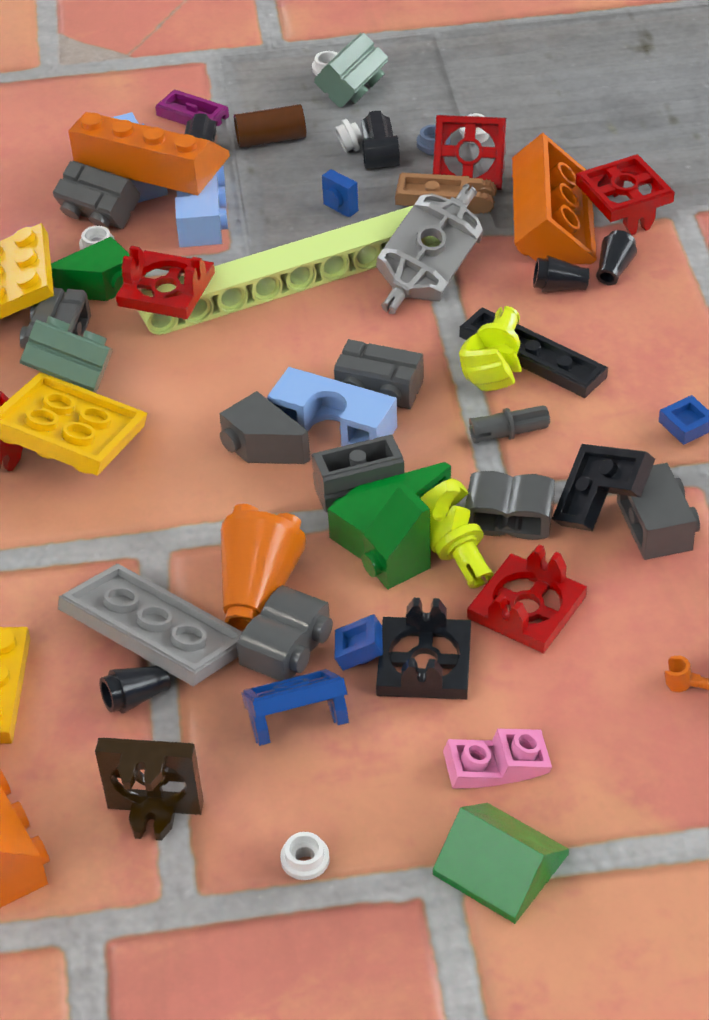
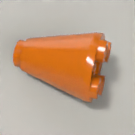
M237 504L234 506L232 514L224 519L220 531L223 611L226 614L225 622L240 631H244L250 621L261 613L272 593L280 586L286 584L306 545L305 533L300 529L301 520L297 516L290 513L275 515L259 511L256 507L249 504Z

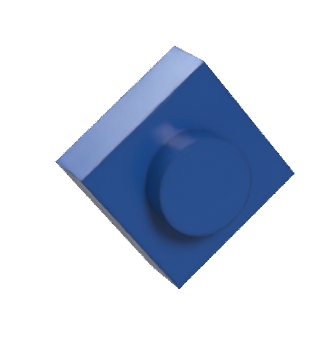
M332 169L323 174V204L347 217H351L358 212L357 182Z
M691 395L661 409L659 412V423L684 445L709 433V410Z
M375 614L335 630L334 659L343 671L359 664H366L374 658L383 655L382 625Z

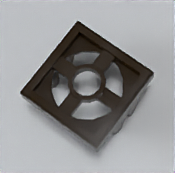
M98 738L95 754L107 808L130 810L129 823L135 839L142 838L146 831L147 822L151 819H154L155 839L162 841L173 827L175 813L201 815L204 800L195 744ZM117 778H121L123 785L118 781ZM135 781L144 785L146 790L131 788ZM169 781L186 783L180 792H169L162 789V786L166 785Z

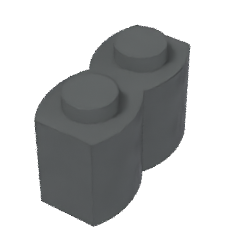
M497 471L472 473L465 508L471 512L468 524H478L484 535L487 536L509 534L513 537L528 540L548 538L554 507L555 480L538 474H523L512 477Z
M284 585L277 588L265 603L261 613L254 617L246 626L237 642L239 665L279 681L292 678L296 673H302L309 662L310 652L319 643H324L331 633L333 621L329 615V603Z

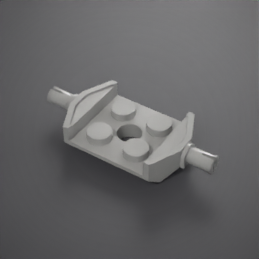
M464 184L457 197H451V199L433 193L422 195L413 205L377 257L376 267L392 287V291L381 304L384 311L387 312L390 308L389 314H395L404 298L407 297L431 301H440L442 299L445 287L476 242L480 243L482 240L483 228L479 219L467 209L469 203L477 194L473 186L468 190L470 185ZM427 236H434L439 239L441 244L436 247H428L422 243L421 239Z

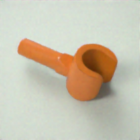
M679 655L671 656L668 659L669 671H665L664 674L666 685L671 691L683 692L689 689L690 686L709 690V678L692 673L690 662L687 658Z

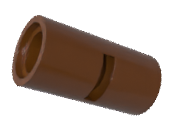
M301 104L234 114L235 133L239 148L306 138V122Z

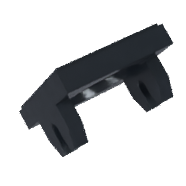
M415 597L407 606L406 618L383 617V655L379 656L377 696L467 700L471 620L447 619V608L439 598H433L430 612L425 613L422 610L423 604L420 598ZM407 636H419V645L412 648L409 652H392L394 646L401 639ZM433 637H444L449 640L457 649V654H441L437 648L433 647ZM419 654H430L436 660L429 659L426 668L423 669L418 668L414 657ZM394 667H402L401 673H399ZM443 669H452L448 674L443 676Z

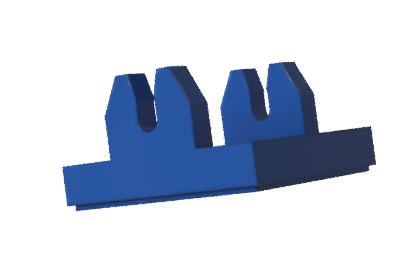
M327 669L245 689L241 692L244 707L248 710L254 737L259 746L271 743L265 716L327 700L333 722L337 723V725L349 723L344 695H348L344 678Z

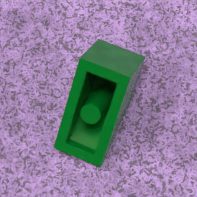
M108 237L51 263L53 288H62L64 292L67 289L84 290L87 293L88 300L108 301L115 298L124 283L122 276L123 257L129 256V253L112 237Z
M405 483L396 489L363 534L364 554L361 556L363 566L371 577H377L387 589L431 568L430 508Z

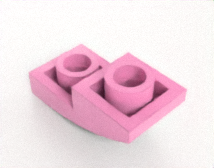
M497 729L492 740L448 739L443 750L452 789L481 788L520 782L547 774L552 768L541 730Z

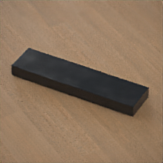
M482 307L460 326L459 337L467 340L482 325L493 323L496 313ZM519 324L516 325L515 333L519 336L521 343L517 356L522 368L583 398H586L607 378V366Z

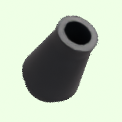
M615 230L603 238L599 269L596 274L597 279L601 283L615 285L620 275L636 256V240L631 234Z
M548 255L546 259L537 258L533 275L534 288H541L542 292L587 289L589 268L579 267Z
M156 665L110 670L107 676L100 678L99 686L103 702L108 711L115 712L119 710L121 713H125L160 692L169 690L171 682L168 672Z

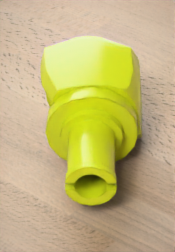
M505 306L504 311L500 307L496 311L493 323L482 325L474 335L463 343L459 351L461 368L465 378L481 391L506 388L515 383L512 371H522L517 356L521 343L519 336L515 333L520 315L512 307Z
M451 478L436 485L420 499L430 508L431 550L437 553L441 560L455 559L467 581V585L469 588L474 589L486 584L482 578L483 576L489 581L494 573L488 567L477 548V545L484 536L482 529L478 524H468L471 513L469 509L455 506L468 494V491L460 481Z

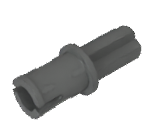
M543 405L516 411H510L509 408H505L503 413L469 418V425H472L469 426V431L474 444L508 437L511 440L515 438V434L547 428L550 425V415L547 407Z

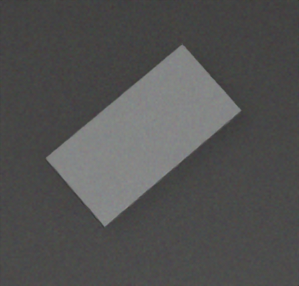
M120 564L110 567L59 596L58 609L193 687L238 657L237 642L242 631Z

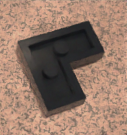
M581 444L552 520L560 526L593 531L608 493L641 498L655 458L646 451Z

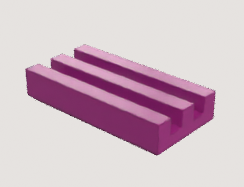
M175 89L155 106L157 116L187 125V121L191 120L195 114H207L208 118L216 121V126L222 124V119L226 120L229 117L227 106Z

